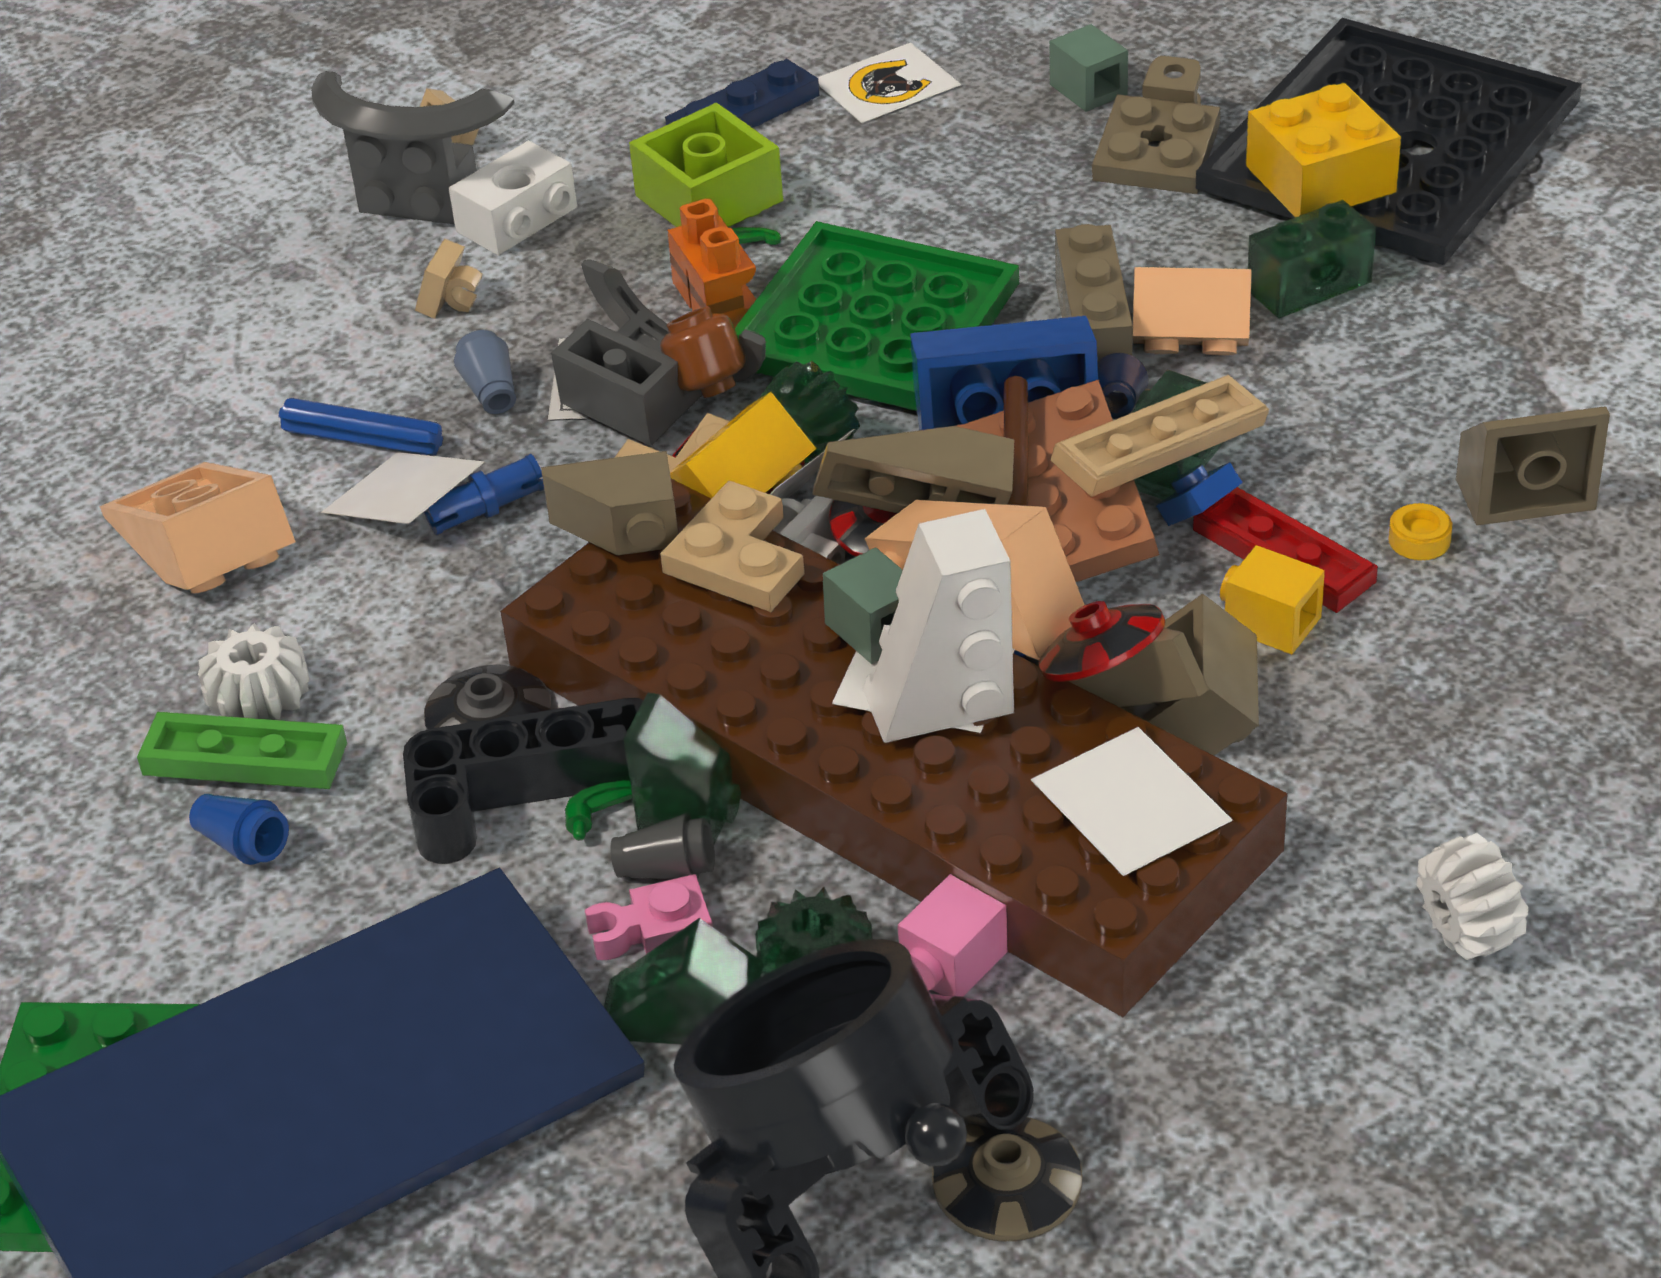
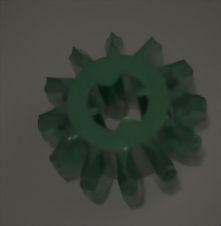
M813 361L805 365L795 362L789 368H783L772 378L773 381L759 397L761 398L772 392L816 447L805 458V463L807 464L826 450L828 442L838 441L853 430L845 440L852 439L854 433L860 427L858 418L855 416L859 408L855 402L848 399L846 395L848 387L840 386L835 381L831 370L823 373L818 364Z
M825 887L815 897H805L795 889L790 904L771 902L767 918L758 921V930L755 933L759 972L763 976L778 967L813 952L847 942L873 939L872 924L868 920L867 912L857 910L851 895L831 900Z

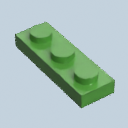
M157 712L137 759L141 773L144 776L330 789L347 746L344 726L338 724Z

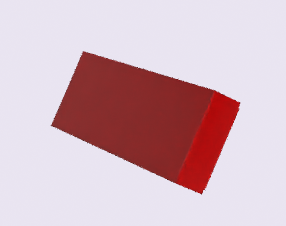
M1238 487L1204 512L1193 516V531L1243 560L1257 545L1325 570L1322 605L1335 613L1341 611L1377 582L1378 566Z

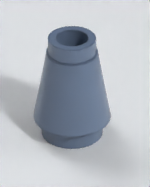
M488 330L473 331L462 337L455 349L454 366L486 412L501 414L508 411L516 402L508 345L503 339Z

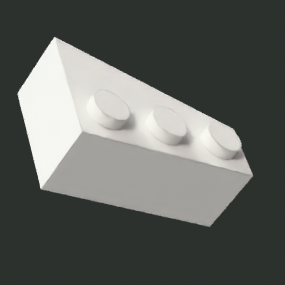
M985 509L919 523L896 589L899 599L898 606L891 625H884L879 639L882 652L875 673L867 674L863 686V691L884 743L1014 713L1011 564L1002 542Z

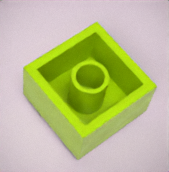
M717 102L629 142L635 196L675 227L681 226L680 207L703 199H711L718 208V215H720L727 227L749 217H754L783 201L779 147Z

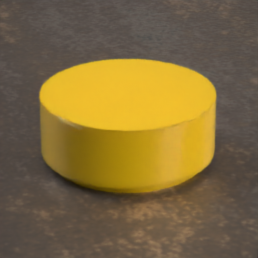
M1414 503L1397 509L1390 518L1389 544L1396 553L1409 559H1435L1446 553L1450 547L1452 520L1445 511L1430 504Z

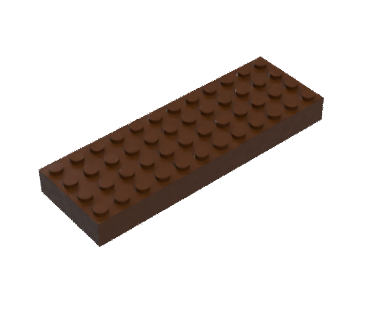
M671 478L679 534L711 498ZM773 530L763 541L802 554L805 574L772 612L663 573L660 553L664 549L615 555L590 542L500 611L510 666L521 668L536 676L548 689L576 705L623 698H640L653 705L660 713L665 756L920 902L951 874L1006 904L1007 948L1009 953L1121 1017H1124L1284 851L1288 793L1069 681L1057 682L1048 680L1043 676L1038 665L1014 653V713L973 722L974 726L984 725L981 733L947 728L884 743L872 712L832 704L856 652L854 648L825 624L823 573L840 564ZM1139 727L1233 821L1123 876L1031 779Z

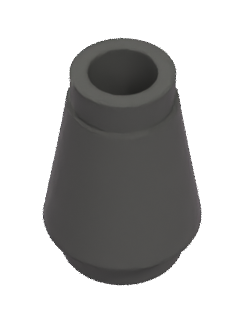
M686 813L625 834V836L614 837L611 840V861L615 875L618 878L630 876L631 878L672 880L696 874L698 879L700 873L712 872L714 870V842L711 828L706 818L692 819Z

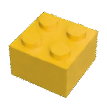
M1346 83L1327 85L1315 92L1291 99H1280L1271 105L1248 111L1246 167L1299 222L1396 193L1401 136Z

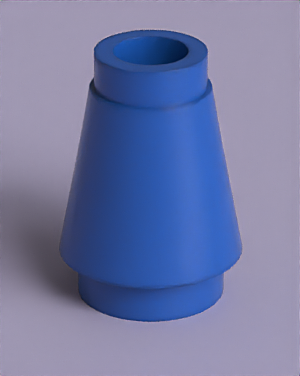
M203 794L196 799L190 810L189 821L195 831L200 832L235 858L248 865L272 861L282 852L288 839L289 825L285 815L279 811L273 802L268 800Z

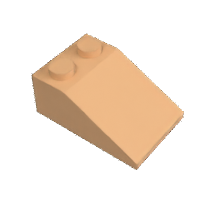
M200 463L100 506L103 517L166 584L186 590L190 589L191 593H201L220 586L226 581L225 573L244 566L245 569H255L270 564L279 558L277 550L296 542L271 475L214 463Z

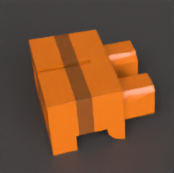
M703 199L682 205L680 207L681 226L667 230L672 282L689 308H692V311L703 307H710L712 314L721 313L727 315L735 328L756 301L755 296L746 285L753 279L756 273V266L739 244V238L733 229L728 228L720 215H718V208L711 199Z

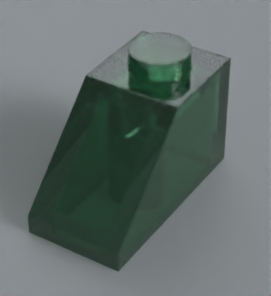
M648 692L624 737L637 830L688 813L692 819H707L715 845L724 824H731L735 820L740 805L741 790L739 784L733 783L730 754L661 694Z
M698 918L612 977L609 981L604 1008L630 1042L682 1045L689 1033L712 1010L734 993L761 977L764 962Z

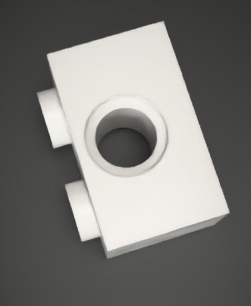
M529 140L449 187L456 232L498 256L577 208L572 164Z

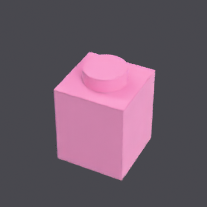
M951 874L898 924L899 943L910 952L928 990H933L940 995L964 997L1008 952L1006 904Z

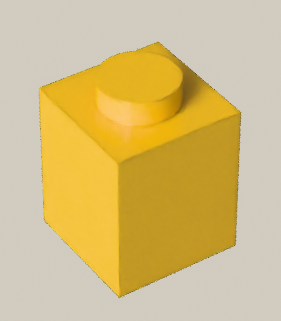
M1256 545L1239 566L1233 565L1229 568L1221 584L1220 599L1225 602L1226 612L1257 635V642L1292 655L1321 619L1325 570Z

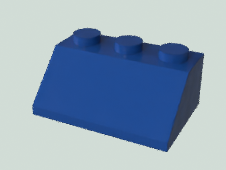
M1087 316L910 333L919 430L962 425L1004 411V382L1012 376L1023 377L1028 382V403L1062 392L1071 387H1077L1098 380L1097 341Z

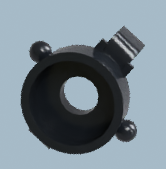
M886 939L852 941L813 952L776 968L734 993L712 1010L689 1033L680 1046L674 1061L675 1075L712 1142L686 1162L691 1173L699 1174L690 1184L685 1197V1214L688 1223L718 1278H766L771 1263L772 1271L769 1278H819L820 1269L816 1256L789 1205L822 1177L829 1173L848 1169L872 1157L884 1159L904 1145H907L908 1151L921 1163L928 1166H943L955 1161L965 1149L967 1140L965 1123L999 1130H1009L1020 1125L1029 1115L1034 1093L1031 1078L997 1011L992 1005L983 1000L968 999L960 996L931 995L908 949L898 942Z

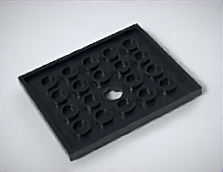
M1341 18L1255 109L1271 105L1280 99H1291L1315 92L1327 85L1346 83L1401 136L1397 192L1302 222L1315 225L1321 230L1334 231L1363 240L1373 246H1383L1412 255L1421 261L1445 265L1580 102L1582 83ZM1247 117L1196 170V189L1217 195L1224 200L1237 201L1266 210L1272 215L1285 216L1297 220L1246 167ZM1417 140L1425 141L1434 147L1433 151L1422 155H1411L1401 149L1415 146Z

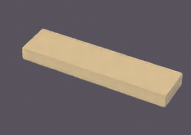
M1226 375L1058 442L1054 446L1050 461L1093 497L1263 426L1269 408L1231 376Z

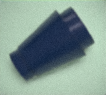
M1112 353L1098 361V380L1112 419L1128 415L1143 398L1148 388V374L1144 365L1134 356L1125 353Z

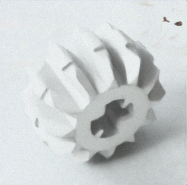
M255 623L252 624L248 631L242 633L229 629L227 640L208 642V654L198 660L200 668L198 676L204 701L210 707L211 713L215 715L280 720L282 710L293 711L300 709V697L309 691V673L303 649L298 645L296 637L284 636L280 626L271 627L264 632L260 631Z
M1478 833L1464 838L1458 836L1440 844V846L1432 849L1431 853L1418 860L1419 877L1417 878V887L1422 893L1425 902L1422 907L1428 911L1432 919V929L1439 930L1445 946L1452 951L1456 950L1466 960L1480 955L1485 957L1511 945L1513 940L1526 934L1525 917L1528 916V906L1521 897L1520 890L1523 885L1516 881L1512 873V863L1504 861L1500 849L1492 841L1487 842Z

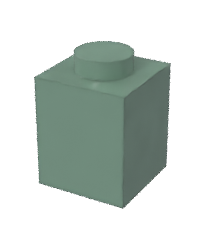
M1087 25L1049 41L1050 85L1085 112L1115 100L1117 94L1128 95V50L1094 25Z
M876 547L823 573L825 624L871 664L879 661L882 652L879 639L884 625H891L898 606L899 599L896 589L903 571Z

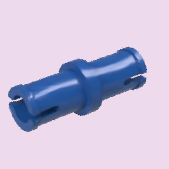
M532 454L526 455L523 459L488 474H484L479 470L468 476L469 482L454 487L430 506L424 514L435 535H439L449 528L482 514L488 519L499 514V507L536 491L544 490L543 479H539L542 477V470Z

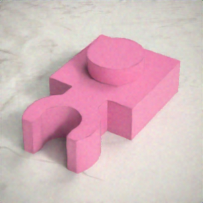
M696 874L630 889V905L620 906L615 903L604 902L585 909L589 934L598 933L592 935L597 960L618 958L626 953L632 945L643 943L646 956L650 957L714 941L712 921Z

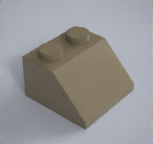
M1201 594L1167 618L1164 628L1184 633L1209 691L1200 697L1122 707V709L1212 755H1216L1232 743L1244 740L1253 729L1259 726L1257 635L1206 595Z

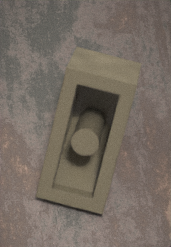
M667 451L541 467L549 523L615 555L665 549L678 535Z

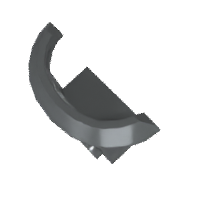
M324 71L320 73L311 87L312 101L320 116L332 125L343 129L359 212L455 224L449 187L476 172L477 169L473 145L453 143L451 137L469 133L494 122L505 115L515 104L514 98L501 92L480 89L468 97L442 105L422 107L388 106L364 101L349 95L342 90L341 76L336 72Z
M591 259L584 260L581 266L589 288L609 318L620 329L616 332L587 318L551 352L560 403L652 446L702 396L701 390L690 392L680 389L678 385V362L663 354L660 348L662 339L669 333L666 326L667 323L651 312L637 298L627 285L620 270ZM745 329L739 335V341L746 354V362L739 372L732 375L735 383L745 381L755 374L765 359V338L755 331Z

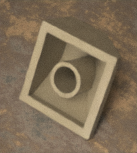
M1607 407L1488 421L1460 433L1456 481L1476 526L1596 510L1610 417Z

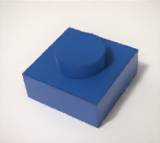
M1230 462L1208 472L1203 464H1200L1174 479L1171 485L1176 492L1156 505L1167 525L1171 526L1204 512L1243 482Z

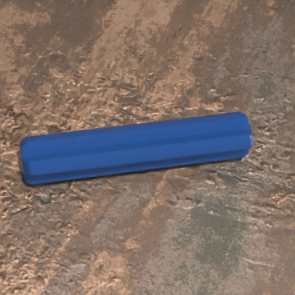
M297 398L286 399L283 407L279 410L278 416L281 418V428L286 432L420 455H436L439 447L443 444L444 438L442 436V426L437 422Z

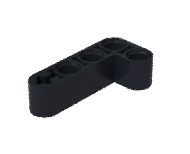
M640 698L616 699L432 728L412 736L404 745L403 750L407 801L417 848L422 857L427 861L437 864H450L460 861L472 852L477 840L475 811L574 796L581 790L601 783L625 780L646 784L658 778L664 771L666 764L660 713L656 707Z

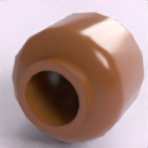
M703 307L667 323L666 326L669 333L662 339L660 348L663 354L678 362V385L680 389L690 392L701 390L703 397L709 398L721 394L736 385L732 375L743 368L746 362V354L731 319L727 315L721 313L712 314L710 307Z

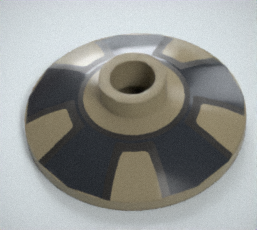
M1026 1117L1020 1125L1009 1130H999L972 1124L965 1125L967 1140L965 1149L959 1157L949 1164L933 1166V1191L943 1213L964 1231L994 1241L1026 1240L1052 1230L1070 1215L1080 1198L1082 1190V1166L1073 1145L1055 1128L1029 1117ZM1001 1162H1013V1163H1011V1164H1002Z

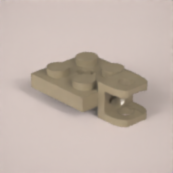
M1159 56L1153 60L1148 68L1142 85L1143 97L1117 94L1092 163L1093 181L1191 194L1198 193V189H1196V170L1210 157L1220 126V107L1201 105V97L1197 92L1201 80V67L1197 60ZM1172 71L1181 72L1183 74L1181 77L1178 78H1169L1165 76L1167 73ZM1161 141L1159 146H1149V142Z

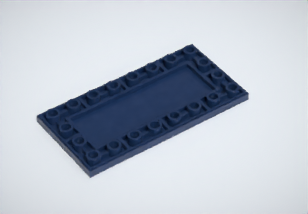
M499 867L0 1095V1160L68 1278H243L643 1078L645 1062Z

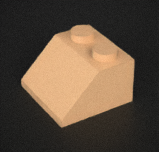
M1135 267L1133 343L1144 344V352L1150 354L1179 353V345H1202V353L1207 355L1237 354V346H1248L1251 269Z

